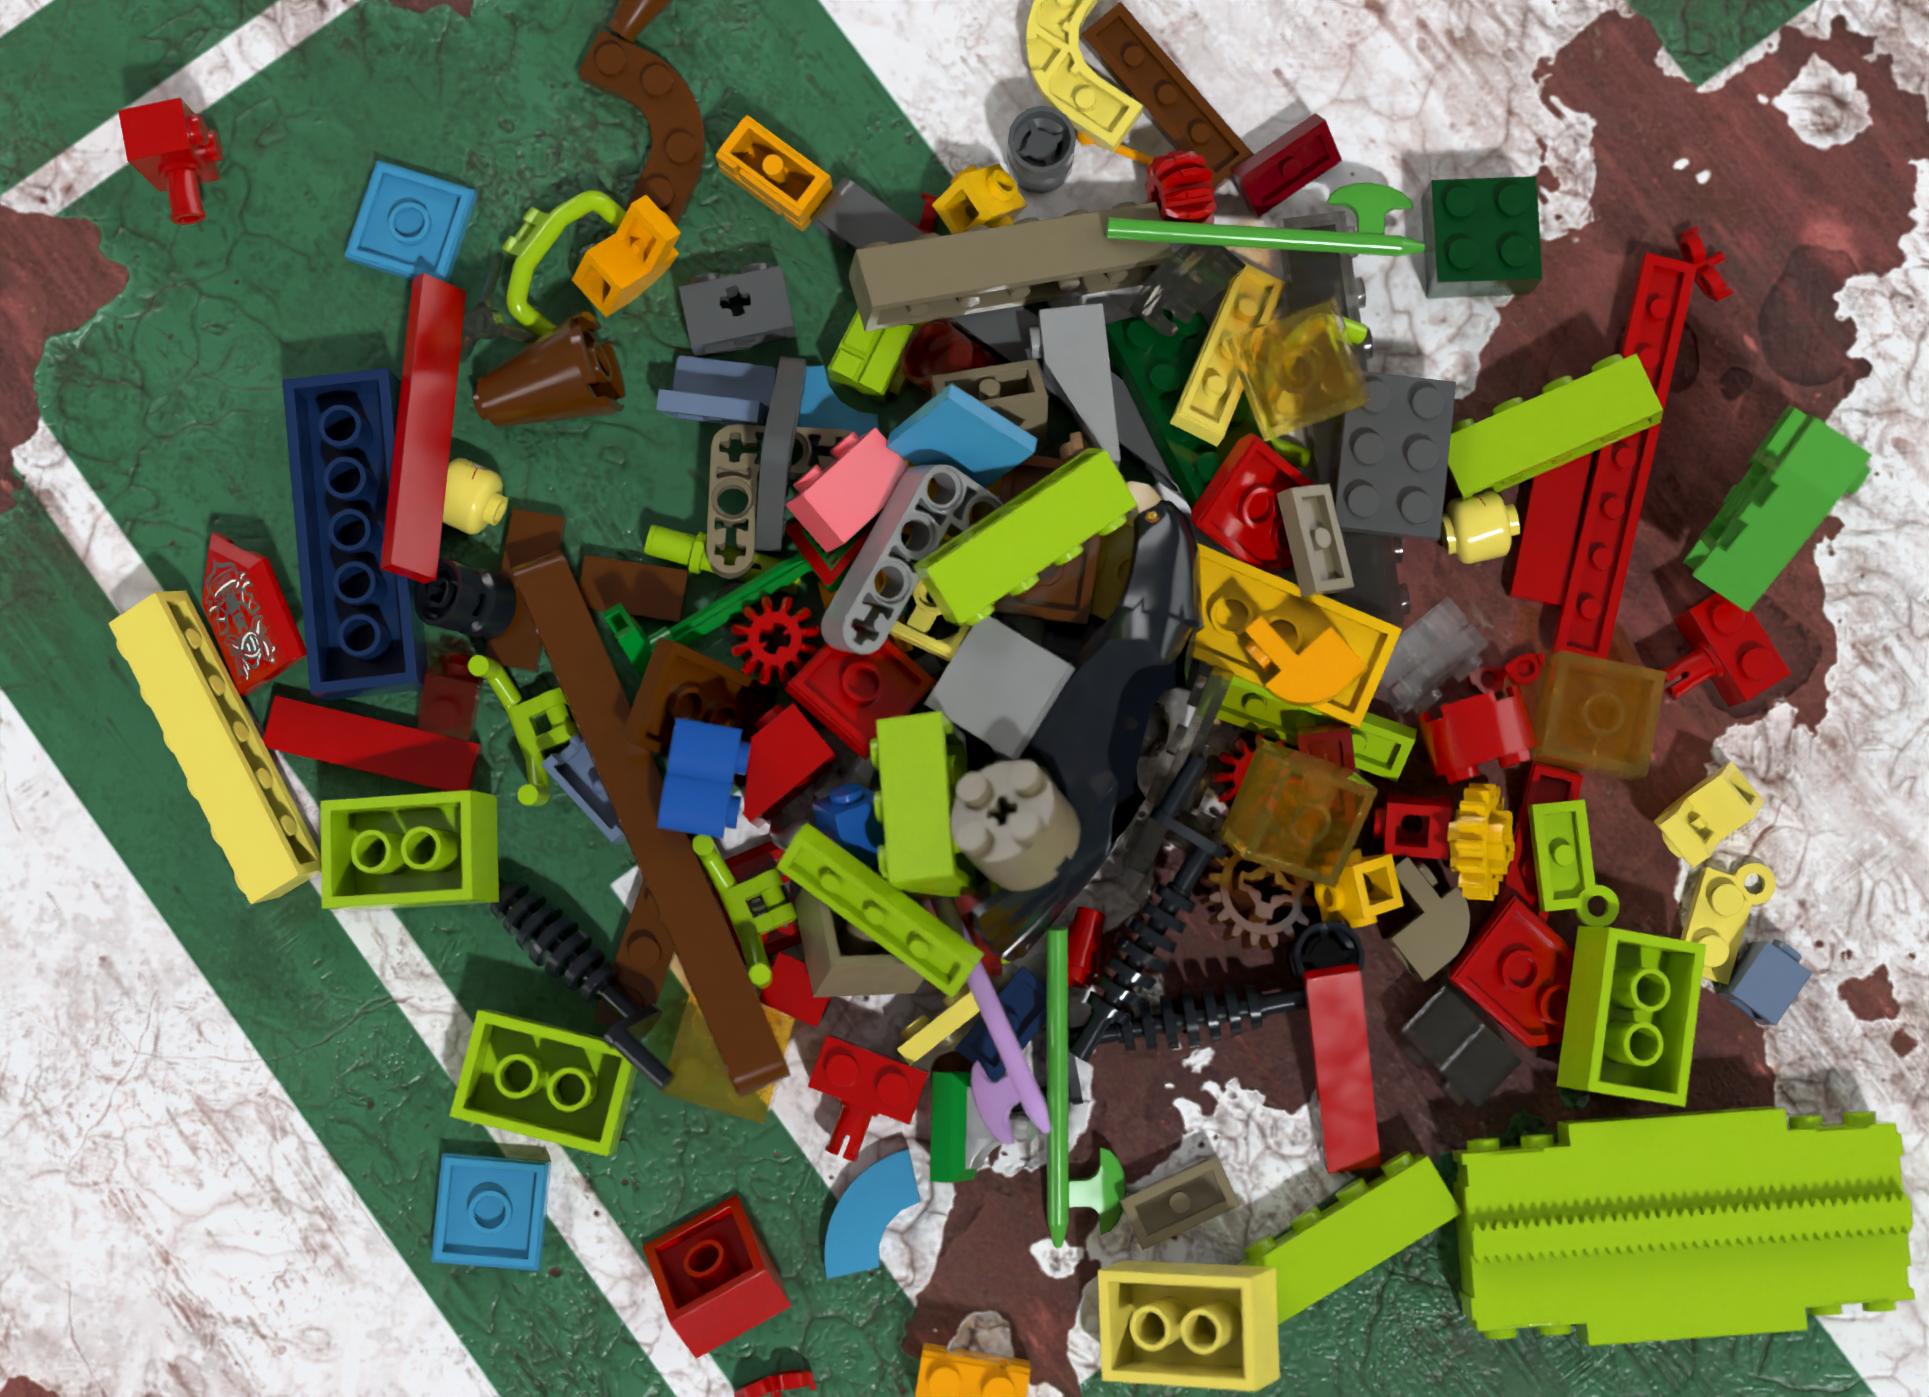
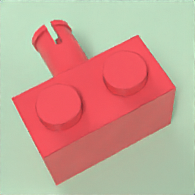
M876 427L860 437L852 431L829 451L835 459L823 470L816 464L805 472L793 484L798 493L785 504L826 553L845 544L886 506L901 477L910 468L900 455L886 447L887 440Z

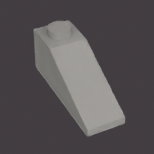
M1103 303L1041 309L1038 314V326L1029 327L1032 359L1042 358L1044 376L1091 448L1106 449L1118 469L1121 458Z

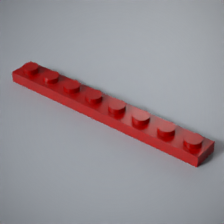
M1646 253L1641 258L1619 354L1624 359L1637 353L1664 413L1697 265ZM1661 423L1598 449L1596 452L1572 555L1563 606L1560 607L1549 656L1597 668H1602L1606 665Z

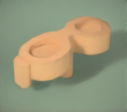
M1082 432L1069 434L1070 442L1063 444L1059 449L1061 459L1071 460L1089 448L1088 442L1083 439Z

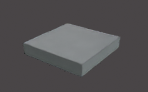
M988 616L973 625L924 704L936 712L941 711L949 720L1011 759L1018 760L1075 668Z

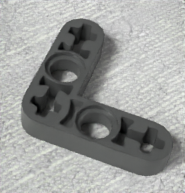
M781 356L779 360L761 453L755 550L782 553L788 511L785 504L789 499L792 452L805 389L806 359Z

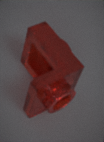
M463 653L439 655L425 673L417 730L469 741L474 735L481 686L486 679L470 673L468 662L472 656Z

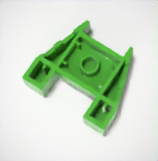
M1788 405L1749 460L1748 464L1751 465V468L1738 486H1732L1722 501L1724 505L1707 529L1703 530L1683 560V563L1695 570L1692 574L1693 577L1748 612L1833 509L1843 494L1846 492L1852 496L1862 486L1871 472L1872 468L1866 465V463L1873 454L1810 414L1806 415L1797 408Z

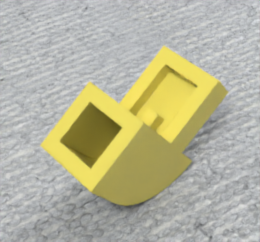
M1730 760L1668 806L1653 822L1661 830L1663 840L1669 850L1675 856L1683 858L1686 863H1689L1694 868L1711 856L1722 839L1752 820L1765 801L1732 760Z

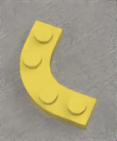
M1034 0L1028 17L1026 47L1028 64L1036 88L1047 105L1065 114L1076 130L1114 154L1143 113V105L1101 79L1085 63L1079 48V33L1087 16L1099 0Z

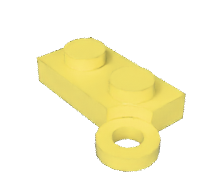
M1761 863L1741 865L1735 870L1733 875L1708 867L1701 868L1680 940L1706 944L1702 973L1703 979L1721 985L1729 984L1751 905L1765 903L1772 897L1775 891L1776 881L1774 875L1768 867ZM1749 874H1756L1762 881V888L1756 894H1751L1745 888L1744 881Z

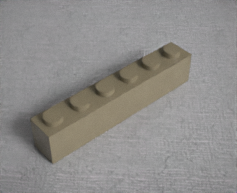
M1124 202L1109 210L1090 213L1087 210H1074L1062 217L1046 220L1030 217L1021 219L1013 225L996 228L979 225L971 227L963 233L940 236L935 233H929L908 242L889 244L888 242L879 241L870 243L862 249L855 251L849 272V280L864 331L1159 283L1164 278L1174 258L1170 243L1106 239L1107 218L1162 221L1157 204L1153 202L1137 205L1135 202Z

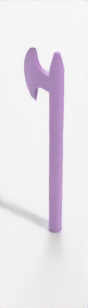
M953 898L929 899L938 920L974 946ZM980 960L966 982L1008 1075L997 1083L993 1082L977 1060L972 1067V1093L978 1113L987 1129L998 1141L1010 1145L1015 1144L1009 1124V1114L1011 1109L1020 1101L1026 1114L1041 1133L1048 1134L1051 1126L1046 1102Z

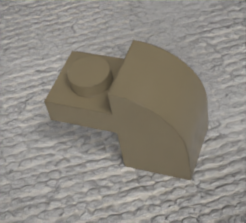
M1404 857L1394 863L1401 895L1416 914L1383 940L1415 981H1426L1455 958L1464 946L1469 933L1470 912L1466 898L1462 896L1459 886L1449 887L1438 895L1434 888L1439 883L1429 868L1420 860L1412 863L1409 857Z

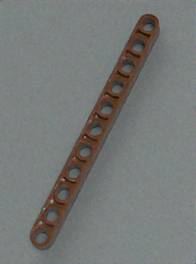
M559 548L510 568L525 608L738 1097L742 1098L791 1076L781 1048L686 832L657 827L664 782L650 751L620 739L631 707L561 549Z

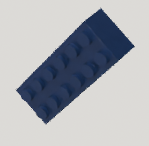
M389 368L283 379L310 694L328 701L430 689L424 622L419 619L414 604L417 581L380 569L401 381Z

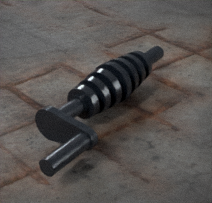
M1191 752L1157 808L1154 807L1149 817L1194 843L1173 880L1171 882L1168 881L1167 884L1159 881L1152 889V891L1162 897L1159 903L1156 904L1145 898L1140 904L1139 908L1150 915L1148 921L1145 922L1132 915L1125 923L1127 927L1139 934L1137 939L1134 940L1118 932L1113 940L1116 946L1128 954L1124 959L1108 951L1104 963L1116 971V974L1112 977L1099 971L1095 982L1105 992L1101 996L1090 991L1086 1002L1092 1006L1090 1010L1092 1013L1069 1049V1052L1085 1062L1091 1057L1109 1025L1114 1024L1115 1021L1123 1024L1130 1016L1129 1013L1121 1008L1123 1002L1137 1007L1142 1001L1143 997L1132 989L1134 984L1150 990L1157 982L1151 975L1143 971L1145 966L1147 965L1164 973L1169 962L1154 951L1158 946L1174 954L1178 943L1165 933L1168 928H1171L1183 934L1187 923L1177 917V913L1182 909L1192 914L1196 903L1190 900L1192 896L1190 894L1191 890L1211 857L1214 855L1223 860L1228 852L1221 845L1176 819L1209 764Z
M498 875L499 902L491 903L490 911L498 920L505 918L503 927L511 936L517 934L516 943L523 951L530 950L529 959L537 966L546 964V973L555 979L563 976L562 984L573 991L581 987L579 991L581 998L588 1003L601 999L622 1019L609 1029L603 1038V1042L610 1049L615 1048L659 1091L665 1089L674 1079L675 1074L640 1042L659 1021L662 1011L654 1004L642 1008L616 984L615 979L618 975V970L611 962L602 965L605 959L604 953L598 946L590 948L592 939L584 930L577 931L579 923L570 915L562 917L563 910L553 903L545 905L546 898L538 892L528 893L529 886L521 880L517 879L507 883Z
M1244 985L1245 998L1237 999L1234 986H1222L1224 1001L1215 1002L1212 987H1201L1203 1005L1194 1006L1191 988L1181 989V1009L1173 1010L1170 993L1159 996L1161 1012L1158 1013L1151 1012L1149 999L1141 1001L1139 1003L1141 1016H1129L1123 1024L1116 1021L1114 1024H1110L1098 1045L1118 1041L1119 1044L1124 1043L1125 1051H1135L1134 1038L1145 1037L1147 1050H1157L1156 1035L1165 1033L1168 1049H1179L1177 1031L1186 1030L1190 1048L1199 1047L1201 1042L1198 1027L1207 1026L1210 1041L1213 1043L1222 1040L1221 1023L1228 1022L1231 1036L1242 1034L1241 1020L1249 1019L1252 1030L1263 1027L1262 1019H1266L1267 1015L1307 1009L1305 987L1262 994V992L1257 993L1255 985ZM1128 1006L1121 1007L1130 1015ZM1068 1019V1104L1072 1103L1074 1106L1083 1104L1076 1058L1075 1055L1069 1052V1049L1083 1026L1070 1028ZM1041 1086L1039 1089L1047 1105V1086ZM1021 1101L1011 1109V1114L1025 1111Z

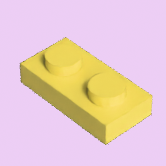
M966 981L953 998L947 995L942 999L948 1009L938 1017L930 1021L924 1013L900 1032V1035L906 1042L899 1046L897 1050L910 1066L980 1011Z

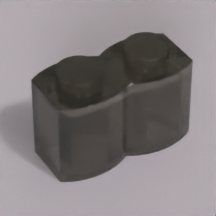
M1438 986L1394 1031L1402 1040L1397 1046L1398 1050L1418 1069L1421 1070L1426 1064L1430 1066L1441 1078L1436 1087L1459 1108L1465 1102L1473 1108H1479L1522 1063L1520 1058L1445 986Z

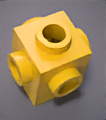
M999 163L978 169L976 165L963 169L950 181L951 186L932 204L951 234L963 233L965 230L979 225H986L990 228L1013 225L1015 223L1013 219L1028 206L1017 190L1014 179L1004 171Z
M1361 848L1347 849L1330 854L1331 864L1310 870L1315 888V899L1319 906L1322 921L1344 920L1346 926L1357 928L1376 923V915L1404 906L1392 854L1362 856Z

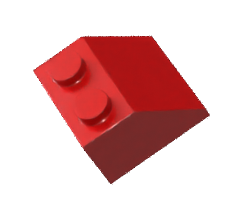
M779 704L769 710L755 723L759 732L751 737L743 815L758 829L768 822L773 815L780 812L813 785L822 773L840 762L835 753L794 704L785 710Z
M737 1194L642 1246L669 1324L696 1359L792 1306L778 1270Z

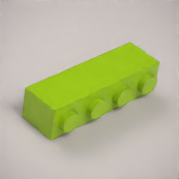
M1637 353L1624 359L1621 354L1609 356L1594 364L1591 368L1592 373L1574 381L1572 376L1556 379L1542 388L1544 394L1524 402L1522 397L1510 399L1493 409V416L1477 423L1470 418L1453 424L1447 471L1459 497H1462L1464 500L1473 497V494L1479 492H1501L1661 423L1663 409Z
M1088 448L912 567L945 620L959 625L965 622L967 626H971L988 617L995 610L992 603L1008 592L1015 596L1035 585L1039 581L1037 573L1054 562L1056 566H1059L1078 556L1083 551L1081 543L1094 534L1098 533L1099 536H1104L1121 527L1127 521L1125 513L1136 507L1138 503L1106 449Z
M1408 1150L1394 1156L1381 1166L1384 1171L1383 1175L1368 1184L1365 1183L1363 1178L1348 1184L1335 1194L1338 1199L1337 1203L1322 1212L1319 1211L1317 1206H1314L1297 1215L1289 1222L1293 1228L1291 1231L1274 1240L1271 1234H1268L1254 1241L1243 1250L1247 1257L1238 1262V1265L1276 1267L1278 1325L1462 1213L1428 1156L1421 1153L1412 1156Z

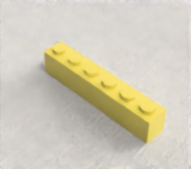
M187 591L154 592L109 622L108 624L117 639L118 651L128 661L140 685L141 696L146 704L151 707L164 732L165 744L175 754L187 778L188 789L193 797L198 800L211 825V834L216 843L222 847L234 871L235 882L246 895L249 903L254 904L279 898L321 873V854Z

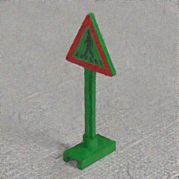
M884 507L845 544L828 553L825 552L800 522L788 524L785 527V532L799 551L798 554L778 563L669 629L665 626L647 637L643 629L621 603L603 612L602 615L643 680L659 637L687 646L741 614L746 606L752 607L761 602L763 597L771 596L809 571H813L829 593L836 592Z

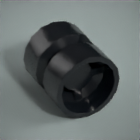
M439 558L436 580L427 584L417 581L414 593L416 613L425 624L449 631H458L461 634L484 640H493L504 633L514 617L517 603L516 590L511 580L505 575L483 568H474L469 564L449 558Z
M1322 921L1302 927L1295 933L1296 938L1291 940L1287 946L1286 962L1290 974L1303 986V972L1356 963L1360 971L1364 967L1365 951L1361 939L1352 928L1340 922Z

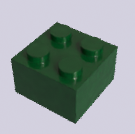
M1536 176L1431 180L1421 197L1427 299L1530 295L1543 279Z

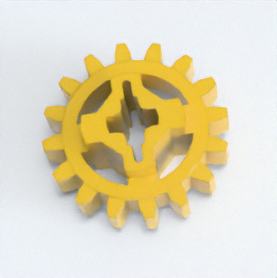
M1469 783V788L1464 789V801H1460V809H1456L1454 821L1449 822L1447 840L1450 844V869L1452 872H1460L1458 886L1462 888V896L1467 899L1494 900V895L1499 893V881L1502 882L1503 875H1507L1509 862L1514 859L1513 815L1510 811H1503L1504 797H1500V787L1496 786V784Z

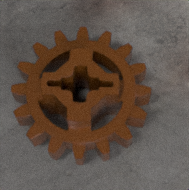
M1248 833L1240 837L1238 843L1233 839L1223 844L1222 847L1228 850L1224 859L1221 860L1216 856H1212L1208 862V865L1215 873H1209L1200 877V883L1211 888V894L1200 899L1201 905L1214 906L1216 911L1208 920L1209 924L1215 925L1223 922L1227 926L1223 933V939L1229 941L1241 935V947L1245 950L1255 947L1258 942L1262 950H1268L1276 947L1278 940L1283 944L1296 938L1293 928L1300 929L1307 926L1310 922L1301 911L1316 905V900L1305 895V889L1314 885L1313 880L1310 877L1303 878L1300 872L1308 863L1307 860L1302 858L1293 861L1289 857L1293 849V845L1290 842L1275 848L1273 834H1267L1257 842L1254 833ZM1250 858V862L1244 865L1243 871L1238 873L1232 872L1239 861ZM1261 894H1263V897H1265L1266 899L1261 900ZM1277 910L1284 911L1273 925L1266 926V922L1272 919L1273 912Z

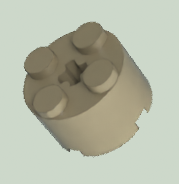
M1029 760L1002 761L990 765L979 772H970L958 782L956 787L957 797L953 804L950 818L952 836L957 846L989 879L998 883L999 886L1014 891L1030 890L1042 886L1058 874L1055 869L1066 855L1069 859L1073 856L1080 836L1078 816L1066 798L1034 762Z

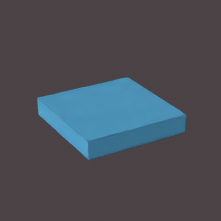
M377 160L344 257L350 262L412 281L413 278L425 273L449 283L478 194L473 189Z
M950 384L889 433L886 447L914 465L952 466L986 489L1034 454L1037 438L955 385Z
M442 1153L431 1262L539 1271L542 1265L551 1161Z

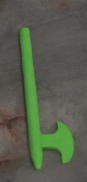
M1376 183L1349 184L1339 187L1329 195L1326 204L1347 207L1353 211L1357 219V233L1107 218L1106 239L1396 257L1421 253L1425 250L1423 242L1401 235H1385L1384 218L1388 212L1392 210L1414 209L1411 199L1401 191Z
M1050 926L1046 928L1047 1110L1051 1130L1047 1134V1223L1053 1246L1061 1248L1069 1223V1207H1091L1095 1209L1099 1214L1100 1235L1108 1233L1119 1222L1123 1212L1119 1199L1126 1196V1184L1119 1159L1110 1150L1100 1148L1099 1166L1092 1176L1069 1179L1068 928L1064 926Z

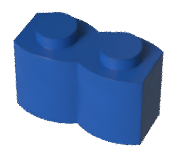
M676 718L657 827L717 838H724L726 828L736 829L742 797L732 795L735 773L746 775L751 748L750 742L741 741L742 729Z

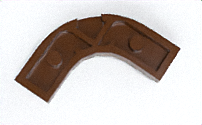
M600 29L578 73L580 81L627 102L641 112L651 128L653 142L648 162L625 209L628 211L631 203L647 195L661 211L670 217L672 223L677 228L696 191L705 164L706 136L699 107L688 85L669 64L658 56Z

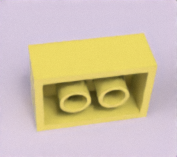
M1123 1260L1098 1270L1102 1381L1256 1392L1280 1378L1276 1267Z

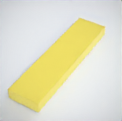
M1239 260L1232 272L1170 424L1215 446L1220 444L1225 436L1286 282Z

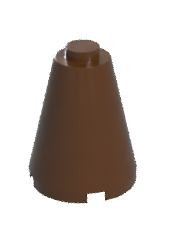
M587 311L575 314L480 377L477 381V390L473 392V402L479 416L484 421L490 420L496 427L612 415L622 411L624 405L616 401L625 397L622 372L611 343L608 342L600 345L593 332L602 328L597 319Z

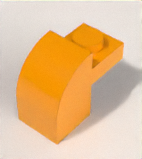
M644 195L631 203L614 235L586 251L572 281L605 317H608L635 300L667 271L679 255L674 245L681 232L672 223L670 217L661 211L647 195Z
M1261 615L1244 630L1245 636L1251 641L1244 647L1247 653L1265 672L1272 666L1279 672L1265 684V689L1276 699L1290 705L1312 707L1327 703L1343 693L1367 670L1366 664L1331 627L1325 630L1298 656Z

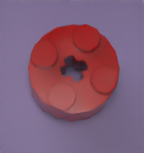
M1520 685L1507 687L1506 691L1509 698L1496 701L1494 692L1489 691L1441 706L1443 717L1433 721L1429 712L1416 716L1435 777L1445 775L1447 783L1450 785L1480 776L1477 766L1498 760L1500 768L1504 769L1532 760L1529 749L1538 747L1539 744Z

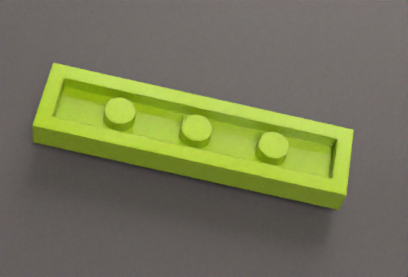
M1215 667L1211 671L1197 712L1256 733H1261L1273 739H1281L1285 743L1298 747L1297 727L1343 723L1311 708L1284 703L1272 696L1266 689ZM1366 712L1359 729L1351 726L1356 768L1397 782L1416 740L1417 729Z
M806 823L796 833L776 867L951 998L956 995L984 955L982 951L809 823Z

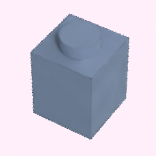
M1774 939L1772 943L1769 941L1752 942L1734 967L1729 984L1722 985L1717 994L1758 1024L1776 1026L1812 975V972L1799 964L1802 956L1784 942Z

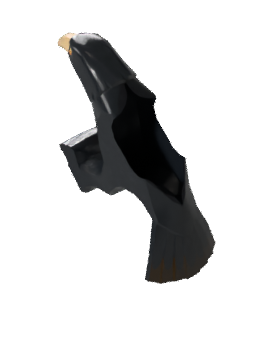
M1133 481L1126 483L1138 505L1131 509L1134 520L1132 557L1128 579L1123 594L1115 607V611L1093 634L1070 664L1075 670L1019 757L1020 760H1029L1038 766L1046 767L1050 770L1056 788L1066 798L1078 816L1080 836L1077 849L1071 859L1066 855L1055 869L1058 874L1046 884L1023 891L1008 890L1002 887L971 909L973 929L982 937L981 941L989 947L990 951L1009 962L1023 958L1046 932V928L1050 927L1067 905L1083 891L1117 847L1146 799L1138 786L1137 763L1143 745L1150 710L1164 691L1189 684L1196 636L1199 631L1205 628L1202 612L1200 550L1186 516L1173 502L1165 500L1149 484ZM993 613L989 615L1026 638L1012 623Z

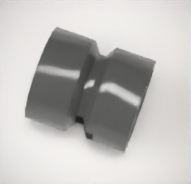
M1037 106L1019 114L1010 126L1007 148L1009 173L1016 184L1028 192L1042 194L1054 191L1063 185L1071 174L1076 135L1073 124L1065 114L1052 107Z

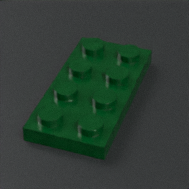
M1195 299L1105 324L1108 353L1190 510L1193 509L1239 439L1250 433L1255 434L1276 452L1244 390L1241 393L1225 436L1218 446L1170 424L1209 330V325Z

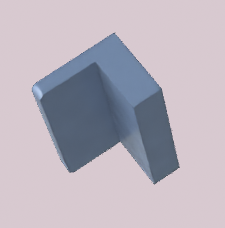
M679 356L676 361L672 391L659 389L656 410L674 419L723 425L766 426L777 369L773 366Z

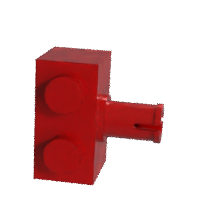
M181 97L118 110L127 161L159 192L167 190L171 208V221L178 225H189L205 220L206 215L203 211L199 184L220 180L217 162L223 160V150L217 132L209 130L200 113L195 114Z
M1716 592L1673 618L1693 651L1666 668L1658 670L1656 677L1659 684L1662 685L1679 675L1681 676L1679 681L1664 689V692L1672 700L1679 699L1681 695L1710 678L1727 706L1732 707L1752 699L1792 673L1752 610L1750 609L1746 612Z
M827 1035L808 1084L809 1088L839 1098L838 1103L842 1104L829 1142L824 1150L837 1156L845 1135H849L850 1138L842 1158L857 1162L858 1154L872 1116L878 1117L879 1114L909 1125L929 1071L914 1065L910 1066L906 1062L834 1035Z

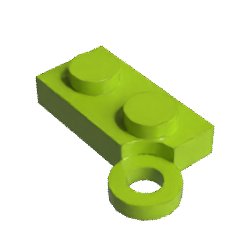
M1585 799L1527 806L1540 912L1575 909L1579 920L1589 927L1610 925L1619 913V901L1611 889L1603 885H1595ZM1593 896L1601 897L1606 903V910L1599 917L1593 916L1588 910V902Z

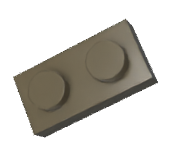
M1330 484L1294 487L1277 493L1301 596L1309 597L1336 593L1355 587Z
M1216 1154L1119 1199L1142 1251L1240 1206L1220 1159Z

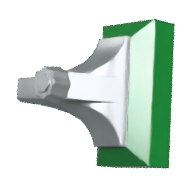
M933 1072L930 1182L952 1183L974 1180L977 1168L983 1167L989 1153L1003 1144L991 1134L978 1113L972 1093V1072ZM1009 1114V1124L1014 1140H1017L1018 1143L1032 1142L1039 1134V1129L1030 1117Z

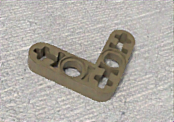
M727 425L720 429L712 440L706 550L709 566L714 573L723 578H740L753 566L760 465L757 464V453H743L740 456V462H730L728 453L720 452L721 448H729L733 439L741 440L743 449L758 450L757 439L764 438L765 425ZM797 427L795 442L802 448L803 456L798 463L791 466L790 479L798 480L805 472L812 468L809 467L812 451L810 441L819 442L818 453H830L829 451L835 444L851 433V431L832 428ZM818 456V466L823 470L834 458ZM727 489H739L745 493L748 498V505L743 512L737 515H729L721 511L717 503L718 498ZM716 524L730 528L748 525V531L739 528L736 531L737 549L746 552L745 556L736 557L735 565H725L724 557L715 555L716 550L721 551L725 549L727 537L726 528L715 530Z

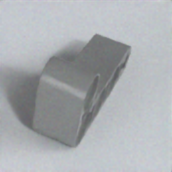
M915 465L909 468L901 477L824 614L821 631L825 642L839 651L857 654H870L878 650L885 642L920 579L912 566L934 552L944 534L955 538L970 528L969 512L973 505L978 511V521L1001 507L1003 503L994 494L952 466ZM931 477L936 480L938 490L933 501L929 499L927 494V485ZM906 523L910 525L912 530V538L907 547L901 541V531ZM882 569L886 576V585L884 590L878 594L874 580L878 571ZM851 623L854 626V628L858 629L857 633L852 627H850Z

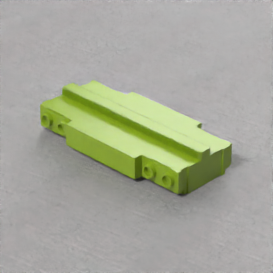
M1762 1106L1557 1121L1559 1143H1554L1553 1134L1520 1136L1521 1146L1500 1147L1499 1138L1466 1140V1150H1452L1453 1161L1457 1163L1458 1167L1456 1182H1453L1454 1200L1462 1212L1456 1216L1462 1290H1458V1295L1462 1303V1314L1467 1316V1324L1476 1331L1484 1332L1485 1339L1517 1337L1516 1328L1538 1327L1539 1335H1565L1571 1333V1325L1575 1324L1577 1339L1589 1346L1808 1330L1806 1308H1808V1314L1814 1316L1842 1314V1305L1862 1303V1310L1867 1312L1896 1310V1301L1915 1300L1914 1289L1909 1287L1907 1267L1911 1266L1908 1234H1910L1913 1226L1911 1200L1903 1192L1900 1156H1904L1902 1134L1897 1133L1896 1123L1877 1120L1876 1111L1842 1113V1123L1823 1124L1822 1115L1788 1117L1789 1126H1787L1785 1108Z

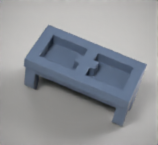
M578 733L569 739L570 744L561 753L551 754L541 763V766L612 843L621 845L626 838L581 734Z

